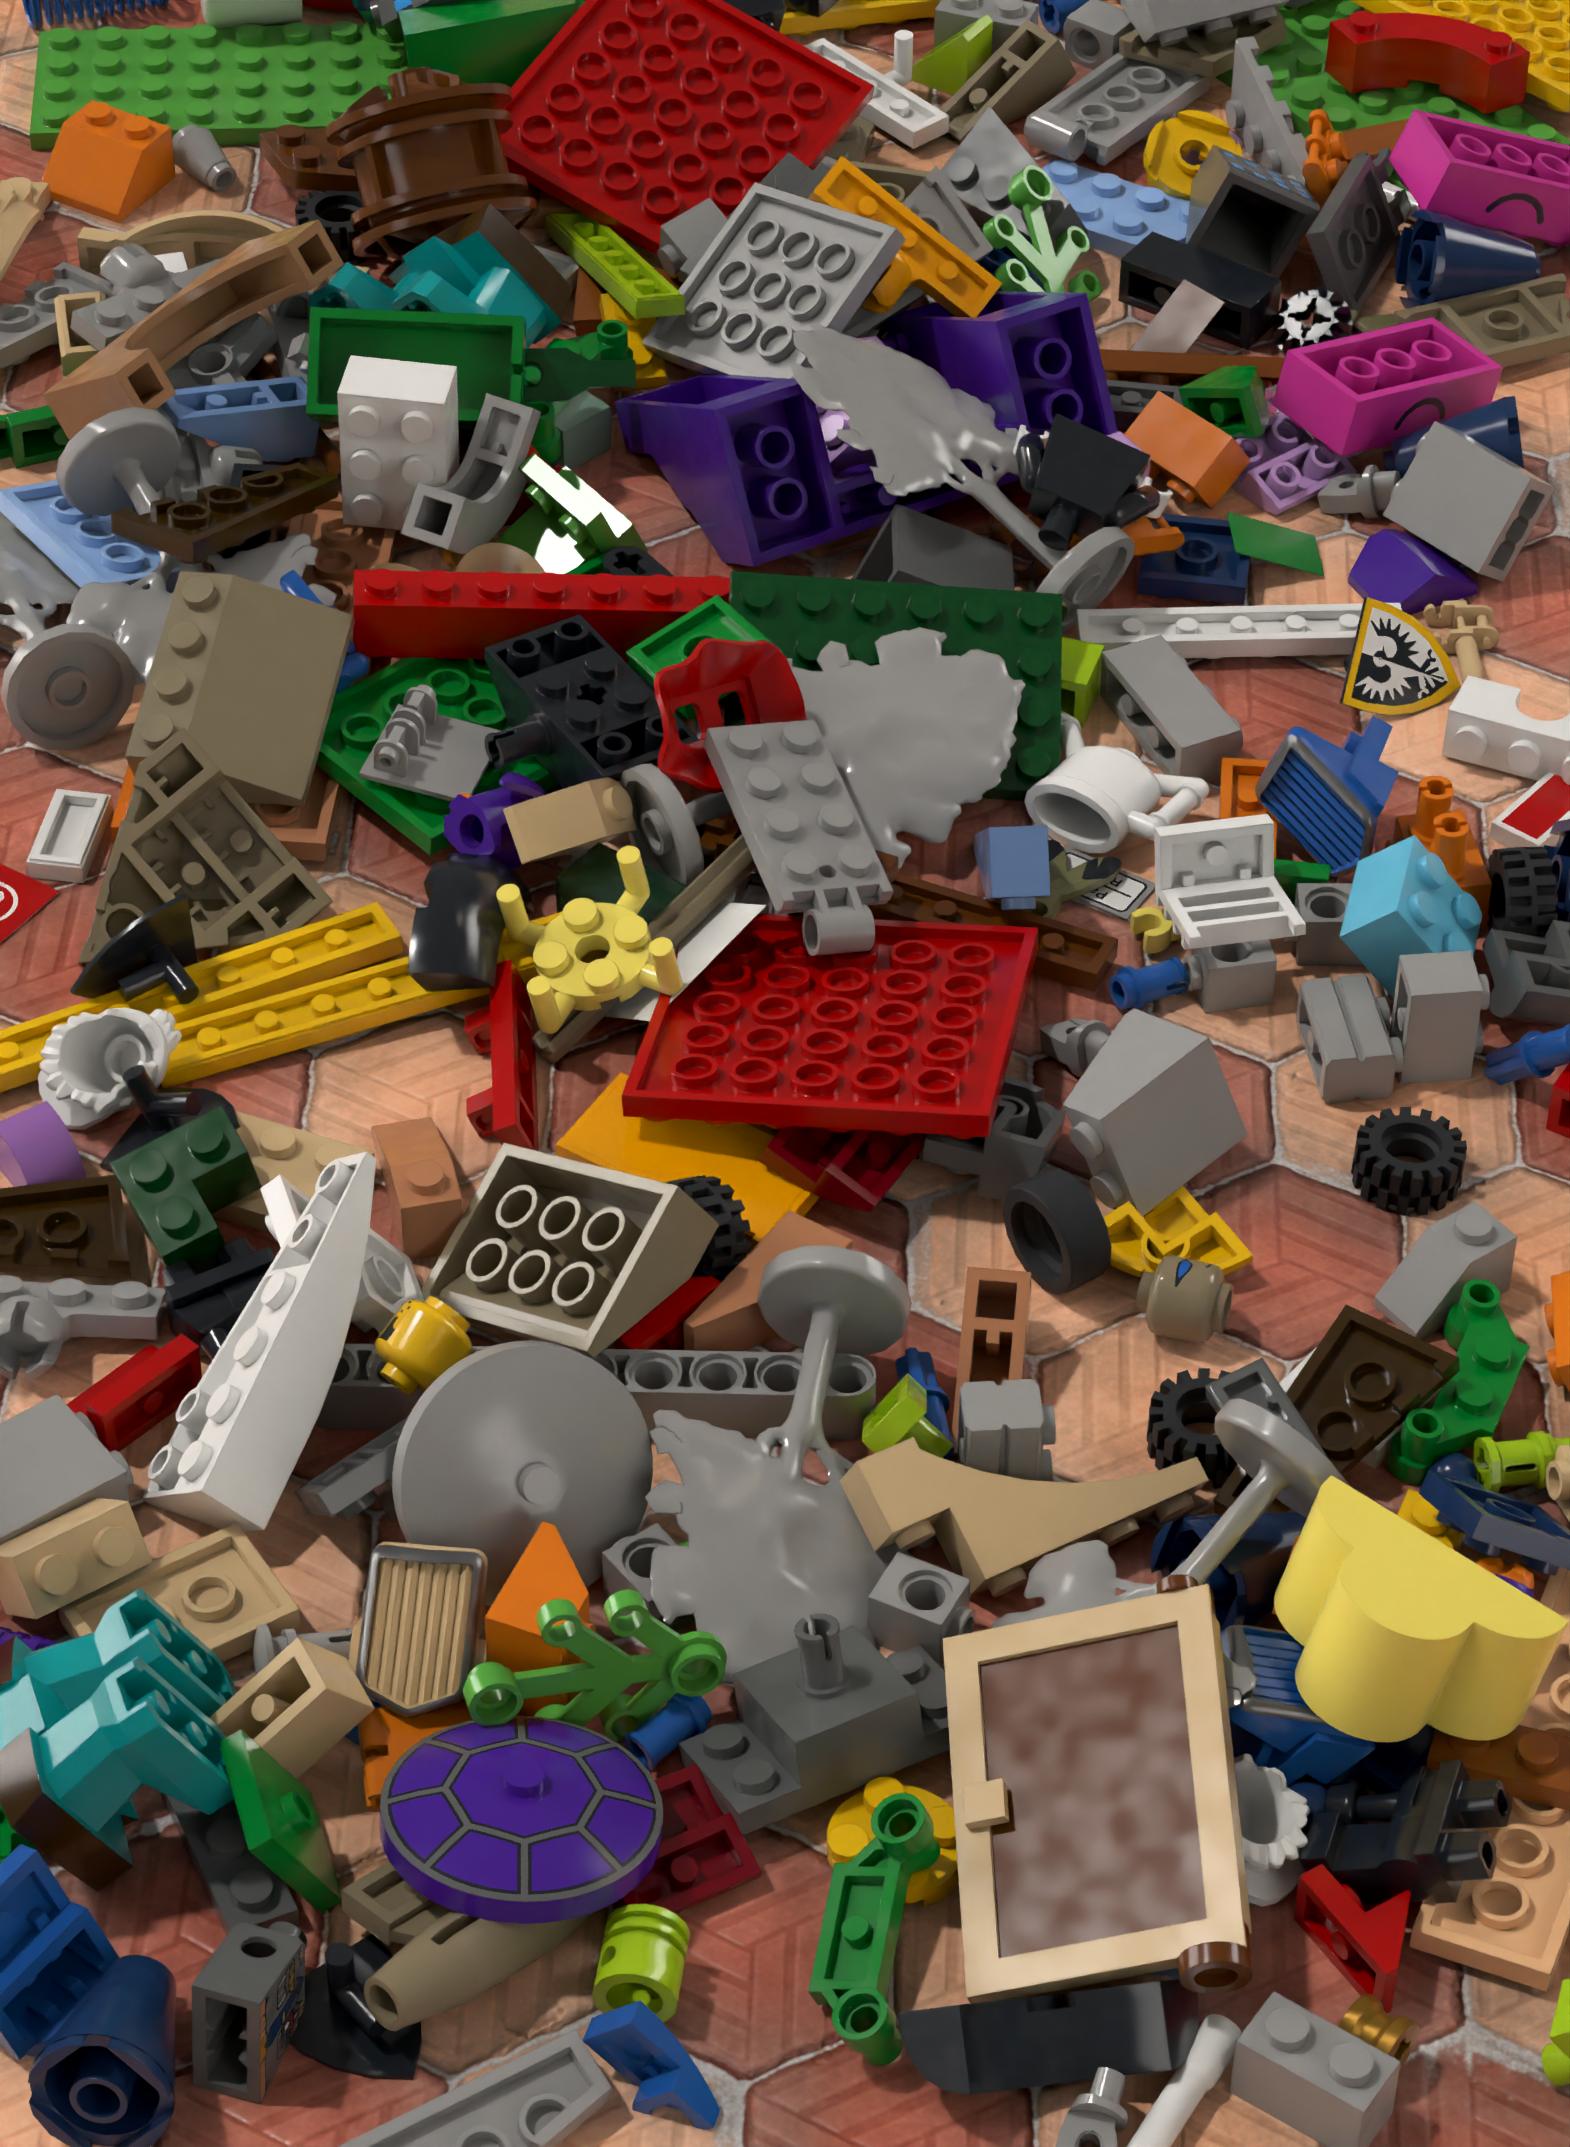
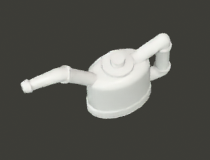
M1061 711V746L1066 760L1047 777L1033 785L1027 791L1024 802L1028 814L1036 825H1047L1048 835L1054 840L1083 852L1106 853L1117 847L1126 838L1128 833L1154 841V827L1177 825L1192 810H1197L1203 804L1204 799L1209 793V786L1201 778L1154 774L1134 753L1124 748H1112L1103 745L1085 746L1081 736L1080 722L1075 717ZM1160 797L1172 798L1158 812H1152L1148 815L1157 807Z

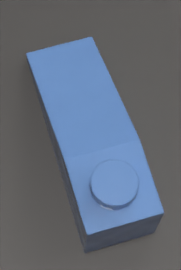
M302 376L174 389L176 394L161 405L177 428L218 444L252 448L262 455V460L266 462H289L292 459L313 457L315 455L320 422L311 421L306 415L307 382Z
M1047 825L989 827L972 836L973 849L986 900L1001 899V910L1036 909V898L1050 896Z

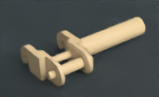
M1466 600L1443 601L1440 607L1441 612L1436 615L1435 606L1428 604L1423 611L1427 624L1431 626H1451L1453 628L1449 629L1445 643H1441L1440 633L1435 632L1433 635L1447 655H1457L1462 682L1464 683L1468 675L1484 679L1478 650L1490 649L1499 641V632L1496 628L1489 626L1495 618L1493 609L1487 605H1467Z

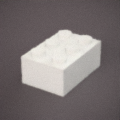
M351 355L337 392L343 524L402 530L418 482L435 488L440 487L448 482L459 468L457 366Z

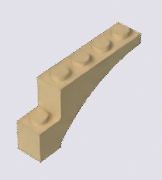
M914 1437L856 1461L839 1482L874 1552L894 1543L897 1544L900 1551H905L935 1535L954 1573L970 1579V1596L989 1588L992 1596L997 1597L1028 1581L1025 1572L1031 1570L1035 1563L1046 1554L1061 1551L1079 1542L1101 1539L1109 1547L1137 1533L1140 1530L1137 1522L1156 1514L1159 1522L1162 1523L1181 1515L1195 1505L1191 1496L1209 1479L1198 1458L1195 1457L1159 1471L1117 1480L1076 1483L1024 1480L983 1472L940 1458L919 1449Z

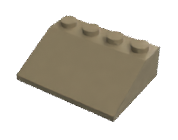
M180 571L125 754L134 777L138 764L184 727L219 767L226 780L245 802L304 807L355 624L353 615L233 574Z
M503 1143L424 1283L421 1292L424 1300L428 1296H433L450 1306L468 1322L534 1341L558 1344L595 1358L690 1279L719 1224L676 1185Z

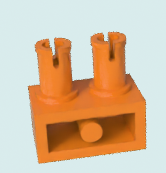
M1442 776L1425 777L1419 783L1416 814L1396 816L1393 840H1387L1385 848L1415 835L1430 853H1435L1442 860L1447 873L1463 892H1467L1475 898L1482 912L1480 928H1486L1492 883L1463 809L1451 810L1454 788H1452V783L1449 779Z

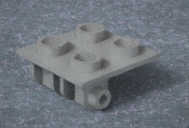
M418 685L406 692L403 705H397L362 766L359 777L447 801H452L459 793L473 795L490 763L485 749V736L501 730L437 714L435 691L427 685Z

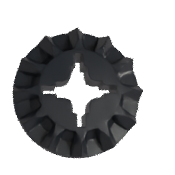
M1321 284L1316 290L1307 291L1300 287L1298 294L1289 300L1282 298L1280 310L1277 314L1272 315V335L1278 348L1286 355L1287 351L1350 336L1353 323L1352 314L1348 304L1339 292H1330ZM1315 309H1317V314L1322 324H1313L1311 330L1305 336V329L1300 320H1309L1311 313H1314Z

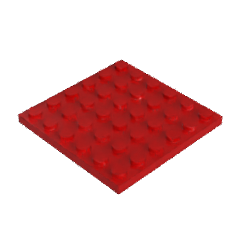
M586 0L510 88L512 101L501 110H507L511 113L513 127L502 134L501 138L510 172L524 175L527 182L602 225L610 227L614 232L658 256L660 228L662 225L708 198L714 202L727 218L740 204L755 182L760 183L788 152L814 171L873 98L874 85L723 0Z
M758 914L670 1004L672 995L660 993L621 1095L624 1117H642L653 1122L677 1119L705 1121L711 1125H726L730 1123L765 1124L774 1129L801 1126L826 1128L833 1132H847L853 1129L886 1131L897 1136L924 1133L948 1135L956 1139H970L976 1136L990 1137L1039 948L1038 928L874 919L875 940L871 950L811 956L806 950L803 940V916ZM678 946L677 951H676V954H675V955H676V959H677V957H678L679 946Z

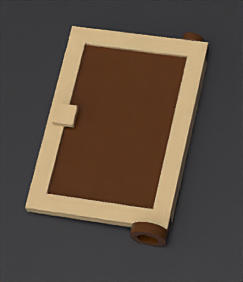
M1183 1574L1170 1575L1158 1581L1156 1585L1157 1594L943 1638L966 1998L970 2003L1015 1999L1178 1968L1180 1984L1189 1991L1201 1994L1231 1992L1242 1988L1251 1981L1252 1966L1249 1934H1252L1222 1641L1220 1624L1216 1618L1214 1593L1209 1584L1198 1586L1197 1580L1192 1576Z

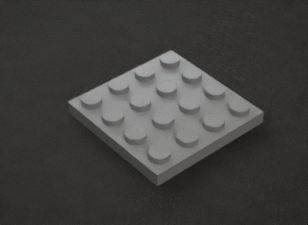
M755 182L678 290L685 296V315L659 317L641 343L644 347L654 352L653 356L703 374L793 379L789 363L797 362L802 367L813 368L808 358L795 347L793 333L799 330L811 331L812 328L809 324L817 323L841 333L906 239L897 227Z

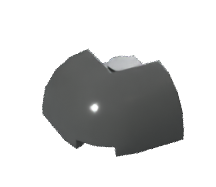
M1553 920L1545 937L1491 929L1482 947L1495 984L1490 994L1489 1009L1492 1014L1504 1019L1543 1025H1568L1570 1023V922Z
M1005 1076L990 1137L976 1136L970 1139H956L948 1135L928 1134L924 1142L922 1160L942 1165L945 1170L955 1174L973 1173L980 1175L977 1197L1004 1198L1011 1187L1041 1172L1056 1149L1062 1133L1066 1111L1057 1110L1043 1100L1044 1088Z

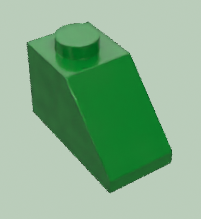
M1224 366L1178 388L1184 407L1232 437L1256 438L1264 434L1270 413L1265 399V387L1259 377L1256 366Z

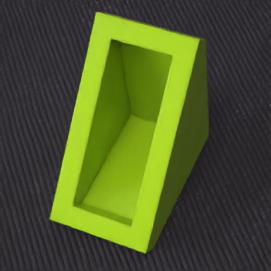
M988 13L930 50L914 63L911 81L954 95L991 57L993 21Z

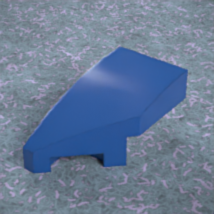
M641 2000L591 2019L583 2042L632 2085L639 2086L632 2104L633 2111L651 2115L653 2109L666 2106L683 2112L693 2121V2127L703 2130L714 2128L720 2109L704 2077L673 2033Z

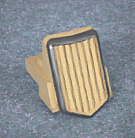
M382 1542L376 1546L370 1556L363 1615L352 1629L348 1660L370 1699L406 1718L416 1717L444 1708L465 1699L463 1687L469 1672L477 1665L487 1662L485 1600L488 1561L482 1551L470 1548L398 1542Z

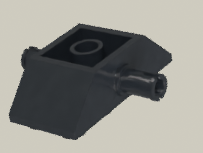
M580 614L484 649V658L510 728L496 733L492 732L485 736L486 753L491 763H495L497 769L505 768L511 763L534 756L565 789L586 781L606 777L620 781L623 771L640 764L651 763L656 767L658 766V754L663 742V726L654 687L640 677ZM674 713L681 742L689 744L700 740Z

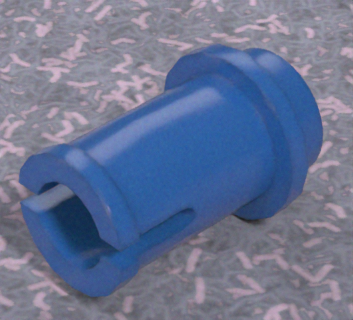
M1171 957L1163 962L1139 969L1125 966L1118 970L1117 975L1110 978L1109 991L1114 1004L1119 1009L1130 1011L1135 1008L1142 1010L1146 1002L1173 994L1185 993L1188 985L1186 983H1177L1188 981V974L1184 964L1177 957Z
M676 1693L666 1702L664 1707L635 1730L625 1734L623 1741L626 1749L647 1770H653L660 1761L679 1747V1742L704 1733L707 1730L706 1725L712 1721L713 1715L702 1696L690 1697Z

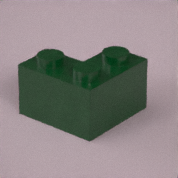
M221 1105L110 1163L129 1206L164 1268L182 1260L193 1262L199 1273L216 1268V1252L225 1242L211 1214L262 1188L249 1153Z

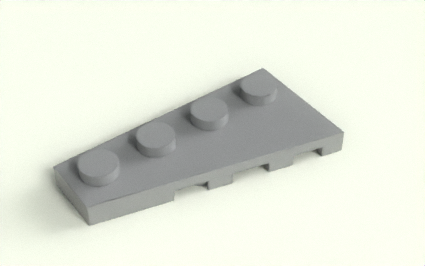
M1254 36L1238 38L1235 40L1231 100L1227 101L1225 106L1227 123L1231 129H1235L1243 140L1246 151L1249 154H1253L1260 165L1301 182L1310 192L1302 174L1303 162L1309 158L1305 149L1306 142L1301 133L1294 134L1291 119L1292 113L1286 101H1275L1271 89L1275 79L1268 65L1258 66L1255 60L1259 52V46Z
M937 166L931 170L902 202L903 205L976 263L993 250V247ZM911 286L906 289L891 310L881 314L872 313L861 306L875 287H873L841 334L860 338L927 294L921 289Z
M63 261L53 268L55 278L45 284V281L37 280L25 288L26 299L16 305L8 303L1 305L0 370L9 365H17L27 361L31 354L49 345L59 344L54 298L64 294L96 291L102 293L98 286V281L101 277Z
M574 2029L338 2147H557L610 2101L612 2087L577 2030Z

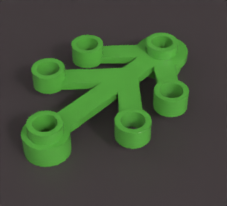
M1028 165L1013 176L1008 187L1010 201L1016 208L1024 211L1033 246L1020 234L1014 222L1005 214H997L985 223L983 234L992 247L1002 249L1007 246L1021 260L1011 258L996 269L995 278L1003 283L1000 286L1003 291L1019 290L1020 292L1065 293L1063 281L1076 260L1089 250L1090 241L1081 228L1070 226L1057 236L1056 246L1058 251L1055 254L1042 205L1052 198L1054 188L1047 173L1035 165ZM1025 265L1044 284L1045 291L1029 277ZM1083 270L1068 282V290L1070 293H1087L1090 303L1101 295L1102 285L1099 278L1093 272Z
M626 1589L612 1594L604 1604V1614L611 1631L619 1637L633 1636L654 1653L628 1655L583 1625L577 1609L571 1601L555 1599L544 1604L537 1612L536 1622L541 1636L546 1644L553 1647L563 1646L586 1662L513 1673L509 1668L504 1667L500 1663L484 1662L469 1672L463 1687V1695L472 1719L481 1725L491 1726L504 1724L512 1720L522 1709L523 1699L582 1691L566 1706L561 1704L548 1705L540 1709L534 1717L556 1719L584 1727L599 1713L607 1737L614 1741H623L625 1734L629 1731L632 1732L669 1701L674 1694L680 1693L684 1696L694 1697L714 1690L724 1677L727 1654L723 1643L714 1634L705 1631H692L680 1635L651 1616L642 1595L635 1590ZM633 1611V1612H632L631 1614H629V1615L620 1616V1615L623 1614L624 1612ZM566 1620V1621H565L563 1624H561V1625L552 1626L553 1624H555V1623L558 1622V1621ZM649 1681L634 1697L621 1694L632 1683ZM628 1715L626 1718L622 1720L615 1721L619 1717Z

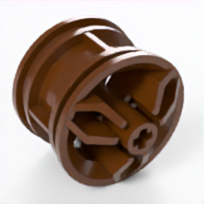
M430 67L410 68L393 73L387 77L392 99L388 100L385 89H381L380 86L373 87L349 106L338 119L328 124L325 128L327 142L332 145L342 146L335 153L338 166L355 170L363 208L354 212L350 217L353 229L365 232L351 242L355 256L365 258L391 257L404 262L402 256L434 235L470 216L488 203L497 209L518 231L528 220L534 218L539 213L536 199L519 197L528 190L526 177L509 172L501 135L513 127V119L509 111L501 109L511 103L512 94L510 87L505 84H466L461 82L460 76L437 69L431 70Z

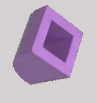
M47 1101L0 1121V1171L14 1187L87 1178L81 1157L68 1129Z

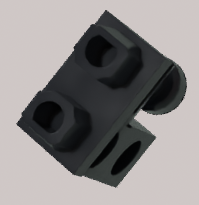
M241 1237L223 1244L216 1252V1268L199 1273L194 1263L186 1260L165 1267L162 1271L163 1283L166 1292L170 1330L174 1336L177 1337L182 1333L199 1346L200 1357L207 1354L212 1361L276 1256L270 1247L256 1251L245 1238Z
M1442 1760L1439 1769H1425L1424 1765L1413 1768L1404 1778L1401 1789L1396 1791L1368 1795L1365 1788L1357 1782L1333 1783L1327 1791L1325 1812H1318L1313 1815L1306 1836L1308 1844L1303 1847L1299 1861L1305 1872L1323 1864L1340 1884H1346L1355 1891L1362 1905L1382 1904L1406 1890L1411 1892L1410 1902L1425 1900L1433 1895L1436 1903H1456L1462 1881L1492 1879L1497 1863L1496 1847L1489 1831L1477 1830L1478 1828L1507 1827L1512 1810L1511 1801L1500 1779L1470 1780L1462 1760Z

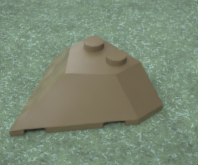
M182 727L138 764L132 784L134 789L125 818L121 820L95 905L96 913L87 942L84 941L78 964H88L108 941L130 923L182 894H185L188 899L196 951L254 944L304 927L333 903V900L298 859L287 851L226 780L219 767L189 732Z

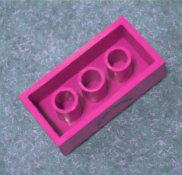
M1414 109L1388 160L1400 176L1401 184L1410 191L1418 203L1419 210H1434L1484 229L1485 227L1503 230L1508 235L1519 239H1524L1526 236L1543 239L1548 244L1558 248H1565L1566 245H1570V146Z
M1431 317L1288 350L1272 405L1288 416L1292 424L1307 430L1323 442L1328 451L1340 456H1350L1357 452L1389 446L1393 444V439L1430 426L1434 421L1440 422L1492 402L1503 367Z

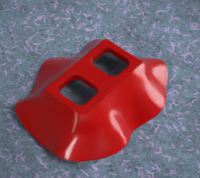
M715 638L704 639L698 643L692 654L683 662L661 669L654 678L655 698L663 726V742L658 754V767L668 777L686 782L706 792H724L703 745L708 728L725 727L718 705L720 695L732 691L739 695L746 719L745 725L807 720L803 696L788 660L776 645L767 640L744 642ZM690 704L696 710L702 735L700 740L684 744L679 738L674 711L678 707Z

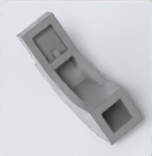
M487 393L470 445L458 470L448 482L440 487L435 488L418 482L401 534L460 554H466L471 549L488 543L512 513L527 483L519 466L526 460L541 412Z

